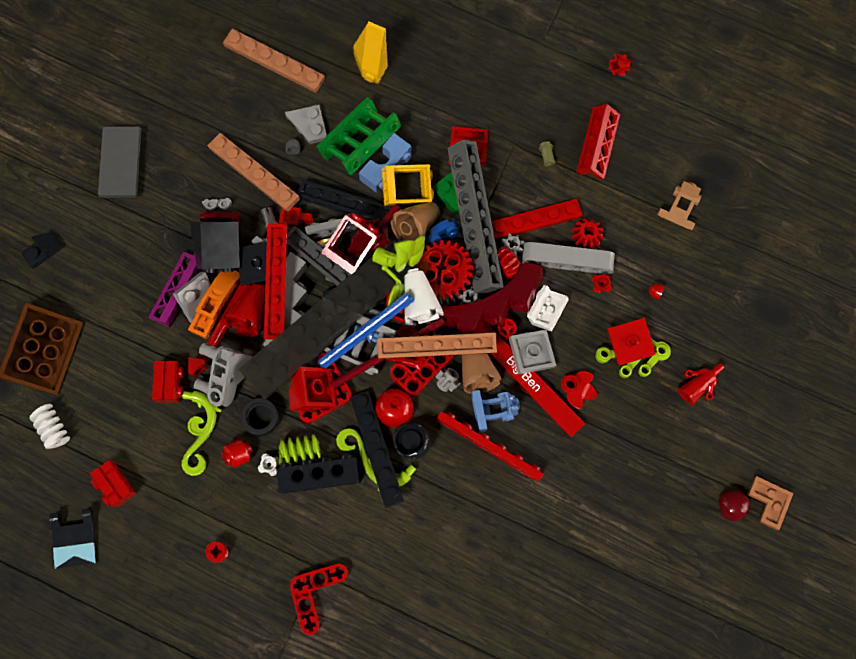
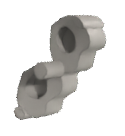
M229 198L219 200L205 199L202 201V204L210 211L215 210L217 206L226 210L231 206L232 201Z

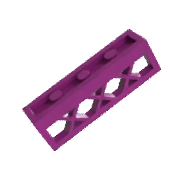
M186 252L182 253L148 317L149 319L168 328L171 327L181 307L173 294L168 303L165 297L167 293L177 291L200 272L201 269L196 267L195 253L194 255ZM188 258L190 262L186 270H184L183 263ZM182 275L178 285L175 286V278ZM165 308L160 318L155 317L158 310Z

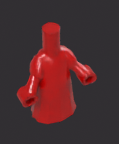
M718 363L711 370L702 368L699 371H685L684 376L686 378L696 377L677 388L679 395L687 404L694 406L696 401L708 389V393L704 395V398L707 401L714 398L713 389L717 384L716 375L724 369V366Z

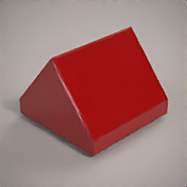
M188 357V373L193 378L198 377L209 366L204 359Z

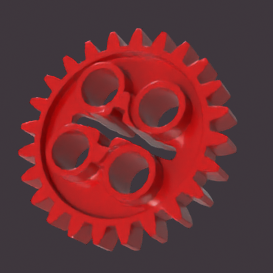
M443 240L440 241V245H437L434 241L432 248L426 245L427 251L423 252L421 260L413 267L423 271L427 279L429 276L435 275V278L428 280L437 299L441 296L442 300L445 301L446 296H449L452 300L454 293L460 296L459 290L466 291L464 285H470L471 283L468 278L474 277L471 271H474V267L471 265L473 261L472 258H469V252H465L463 246L459 248L457 242L452 246L450 240H448L446 245ZM435 258H440L438 262H432ZM453 261H458L456 265H450ZM448 279H454L453 282L446 284Z

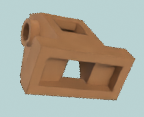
M685 181L681 186L677 185L673 196L676 197L670 210L666 211L659 208L657 216L686 229L693 230L695 223L687 220L693 206H697L702 197L699 194L701 188L697 187L694 183ZM681 197L690 200L686 211L676 207Z

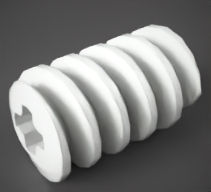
M52 404L43 405L30 415V420L34 422L33 426L37 429L38 435H41L40 439L44 442V446L47 449L62 446L70 440V437L63 438L67 433L66 430L59 431L63 427L62 423L56 424L60 418H52L56 414L55 410L49 411L53 407Z

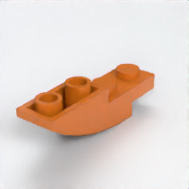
M235 270L234 272L221 271L217 275L195 310L197 313L188 328L189 332L207 340L223 307L226 308L240 281L239 272Z

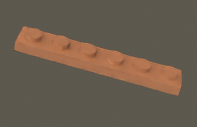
M234 29L230 31L223 42L225 47L315 93L325 80V76Z
M221 133L207 145L212 152L285 211L288 212L300 200V197Z
M496 333L377 338L378 359L497 353Z

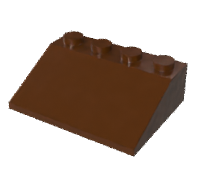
M25 303L21 308L0 364V380L57 395L83 322Z

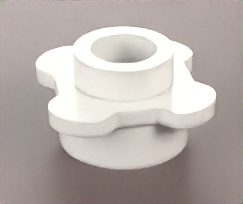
M268 454L262 455L261 463L258 466L259 472H266L271 476L276 475V468L280 464V458H273Z

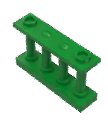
M367 97L316 147L327 161L333 155L341 159L344 168L351 176L401 127L396 113L393 112L388 118H385L377 113L378 111L373 101ZM371 118L381 123L375 130L365 126ZM358 131L368 135L362 143L352 138ZM345 143L356 148L349 156L339 150Z

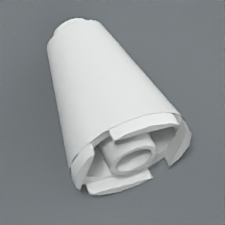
M418 268L407 271L408 274L404 276L405 293L411 294L414 301L405 308L406 324L413 325L412 321H418L419 324L438 319V314L443 316V309L424 272L419 271Z

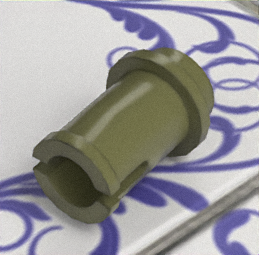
M549 141L541 143L539 151L542 152L544 166H551L556 163L552 152L553 145Z

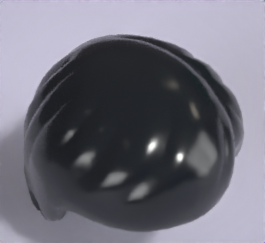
M403 424L395 430L393 444L398 454L410 460H417L425 456L429 451L431 438L427 429L421 424Z

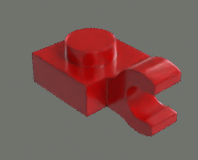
M292 207L288 212L283 208L281 209L279 224H287V227L296 226L298 228L299 223L309 226L314 221L312 214L301 213V208Z

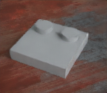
M547 330L509 337L518 375L556 367Z

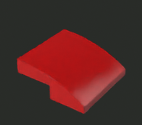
M452 126L450 146L461 140L475 141L477 143L480 164L482 167H485L488 129Z

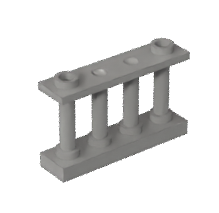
M324 300L321 306L326 309L325 312L327 314L323 322L328 329L334 316L336 317L337 314L344 316V323L333 348L345 340L351 324L357 322L362 327L371 320L329 300ZM383 324L375 331L379 332V338H395L398 330ZM366 338L354 346L351 355L345 353L340 358L358 366L364 363V361L357 358ZM378 342L375 345V348L372 352L370 359L378 355ZM326 346L324 351L329 352L333 348ZM373 366L364 372L373 375L374 373H380L381 369Z

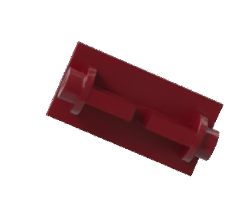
M203 211L200 214V221L238 222L239 229L240 212Z

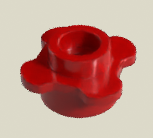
M608 274L594 275L592 277V282H594L593 291L595 293H600L601 291L610 292L612 290Z

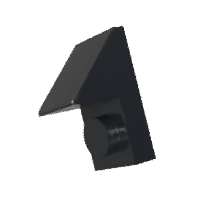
M54 232L32 236L31 238L35 243L22 251L21 254L28 264L35 269L65 246Z

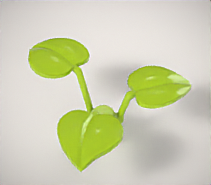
M421 235L415 241L405 240L396 243V254L380 247L375 250L372 258L373 262L382 265V270L386 271L396 281V285L393 287L389 297L388 306L405 292V284H401V281L388 267H393L395 264V270L400 272L406 267L408 260L409 266L417 265L424 252L425 236Z

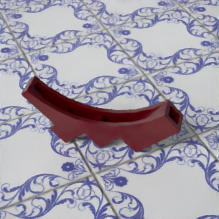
M524 262L518 274L498 292L469 304L441 306L444 315L438 314L439 318L444 320L447 327L457 328L458 335L479 334L484 322L503 327L510 309L529 313L543 279V268L539 265Z

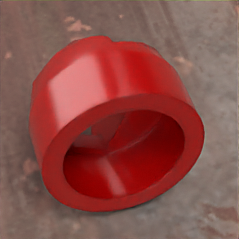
M657 283L653 284L649 289L650 295L659 300L665 286Z

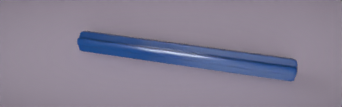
M408 292L403 294L318 360L319 365L322 368H327L414 301L411 294Z

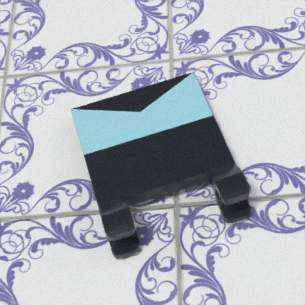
M92 508L82 510L83 524L61 526V513H51L49 515L52 527L55 569L97 563L93 524L94 510Z

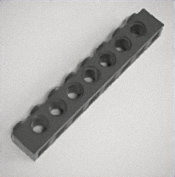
M461 140L448 147L466 251L469 252V258H472L473 261L471 264L474 267V271H471L474 276L471 278L474 293H490L504 286L478 148L475 141Z

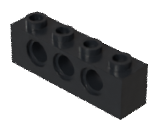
M352 455L340 456L339 460L323 458L318 463H313V460L302 461L301 465L293 466V463L281 464V468H276L280 494L360 483L356 457L352 458ZM336 466L343 468V473L340 476L333 475V469ZM316 469L323 470V476L320 479L313 477V472ZM296 472H303V479L299 482L294 481V474Z

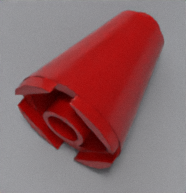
M261 283L252 284L225 314L223 322L229 329L234 327L237 329V334L249 338H255L256 335H259L265 312V285Z

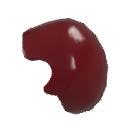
M729 489L721 494L718 506L723 518L730 522H738L747 515L750 503L748 497L743 492L737 489Z

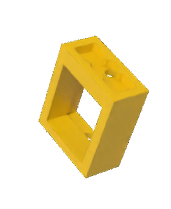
M430 164L385 166L381 169L384 206H394L395 204L419 205L432 202L434 190L431 188L433 173L430 169ZM420 172L422 198L396 199L394 173Z

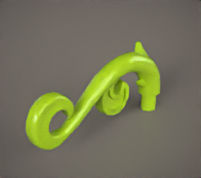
M194 390L193 392L184 391L183 399L196 402L199 408L202 405L207 412V423L203 429H200L199 425L205 422L201 417L194 416L188 422L189 432L192 435L199 436L187 450L182 460L183 470L191 476L200 475L206 469L207 462L201 454H195L199 461L196 467L189 466L188 460L209 438L216 424V412H221L219 407L213 406L209 402L205 393Z
M343 429L337 435V446L342 451H353L356 446L347 445L345 439L349 435L354 436L357 439L362 466L369 478L377 484L362 437L354 429ZM412 465L400 474L395 473L399 487L406 484L411 479L410 476L416 471Z

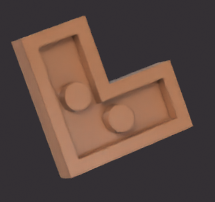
M755 476L747 495L765 503L758 522L775 530H780L793 493Z

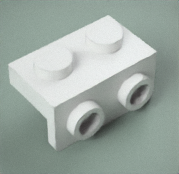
M543 285L542 289L538 291L533 306H531L527 317L532 325L552 332L569 299L565 295L550 291L548 286Z

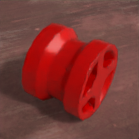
M506 319L503 327L497 326L496 333L504 341H508L510 336L515 335L517 326L513 320Z
M217 541L210 543L205 551L206 557L210 561L217 563L226 560L229 553L227 546Z

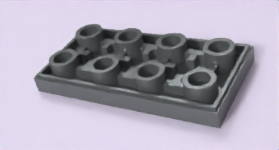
M103 127L98 196L100 198L137 197L141 142L140 127Z

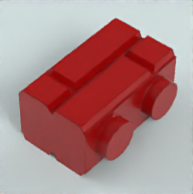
M154 361L152 400L155 403H179V398H182L183 387L180 386V378L184 377V367H181L178 361Z
M108 460L90 473L93 478L91 484L96 490H101L103 493L101 498L108 507L111 505L117 508L136 495V492L117 464L112 460Z

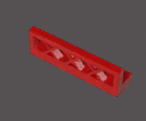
M608 104L593 107L577 168L579 174L592 173L600 180L605 178L620 114ZM609 115L613 116L612 123H610ZM606 129H607V132H608V139H606V135H605ZM602 145H603V149H604V155H602V152H601V147H602ZM598 162L600 165V171L596 169Z

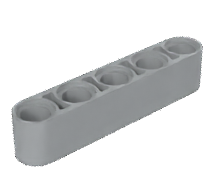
M526 242L523 244L522 263L527 262L556 269L612 274L614 271L615 253L595 249Z

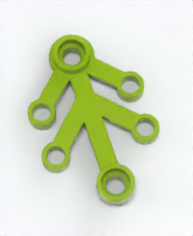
M651 338L656 355L651 356L646 364L639 367L638 373L640 376L647 377L651 373V368L658 360L664 361L670 356L671 349L665 342H655ZM601 347L597 350L595 358L599 363H607L611 358H615L613 350ZM658 349H664V354L659 353ZM605 351L607 353V357H603L601 355V352ZM640 360L627 363V365L621 367L619 370L620 376L628 378ZM646 368L648 373L644 374L641 369ZM627 369L629 374H623L622 370Z

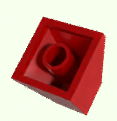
M299 367L289 390L291 411L308 412L336 407L335 392L330 383L333 381L331 369Z

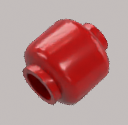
M238 438L223 446L221 456L227 466L237 468L250 460L252 448L247 441L244 442Z

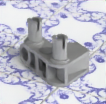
M205 342L201 345L199 353L213 359L210 379L208 382L198 378L194 383V389L206 393L209 402L213 406L222 405L227 407L235 397L236 386L250 372L252 356L224 346L216 348ZM220 368L221 371H220V374L218 375V374H216V371Z

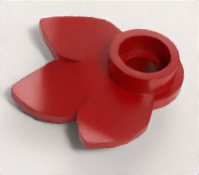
M580 371L576 375H566L561 381V388L567 393V401L577 409H582L583 400H592L598 396L595 388L590 384L594 375L587 371ZM567 382H572L574 386L572 388L568 387Z

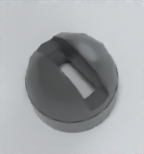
M289 139L286 143L285 151L292 155L298 154L300 152L299 141Z

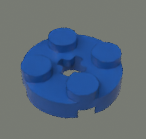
M452 218V222H449L448 219L440 222L429 230L431 234L428 237L425 234V242L428 246L433 247L434 241L437 245H440L441 240L445 241L448 238H455L459 234V223L455 218Z

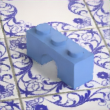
M395 133L383 145V154L389 158V161L379 165L370 160L359 172L360 181L376 193L383 189L381 169L385 166L407 163L412 156L411 145Z

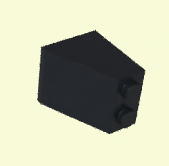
M190 222L197 269H203V273H214L215 269H222V272H234L233 268H240L238 222Z

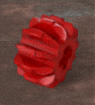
M585 218L582 219V223L577 221L576 227L572 229V233H574L572 240H577L575 245L581 244L582 248L588 246L589 249L599 246L600 241L604 237L601 234L603 228H598L600 223L596 222L594 224L593 218L589 222Z
M501 247L497 249L502 280H509L518 273L521 263L517 260L518 256L514 255L513 250L509 251L507 247Z

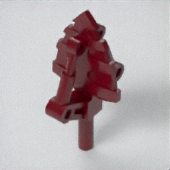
M397 204L381 220L378 218L362 220L367 225L372 224L379 229L378 232L382 234L368 257H371L378 247L385 248L389 246V228L386 225L393 218V214L401 209ZM358 227L357 233L351 239L350 247L347 248V256L357 262L372 237Z

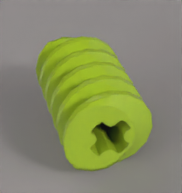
M312 434L310 441L306 435L303 442H301L299 437H296L295 443H293L291 438H288L287 444H285L283 439H280L279 457L281 464L284 458L287 463L291 462L292 457L295 462H298L299 456H301L303 461H306L307 455H309L311 460L314 459L315 454H317L319 459L321 458L319 440L314 434Z

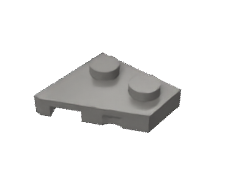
M319 105L285 112L286 118L303 134L309 144L321 142L327 136Z
M203 272L198 273L173 293L190 323H192L197 313L195 311L211 285L208 276Z

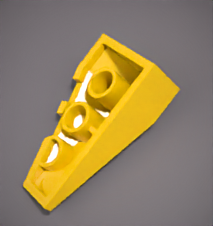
M368 22L353 46L354 57L362 77L369 82L379 84L388 67L386 28Z

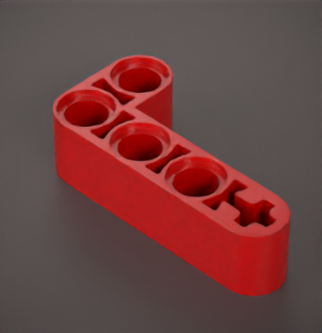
M443 355L442 357H444L445 362L441 364L435 361L437 356H429L424 361L421 369H416L414 372L410 371L404 364L396 363L390 369V376L392 381L401 390L405 391L410 397H416L436 378L435 376L438 372L446 368L458 355ZM428 369L432 374L429 377H424L421 372ZM402 370L404 375L398 378L394 376V372ZM410 383H416L418 389L410 391L407 386Z

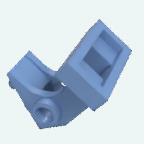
M480 390L472 391L471 398L478 433L486 432L487 421L498 419L510 421L514 419V416L519 415L518 409H520L518 399L514 395L509 394V392L497 394L498 398L482 400ZM500 404L502 413L491 415L489 405Z

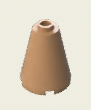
M426 202L395 212L391 220V228L396 238L403 241H415L419 236H425L440 215L439 207L434 202Z
M487 353L462 355L464 392L471 394L472 391L481 389L482 392H487L500 384L501 376Z

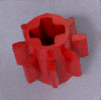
M614 54L615 59H609L608 69L613 72V75L619 74V76H624L625 71L631 70L629 68L631 60L627 58V54Z

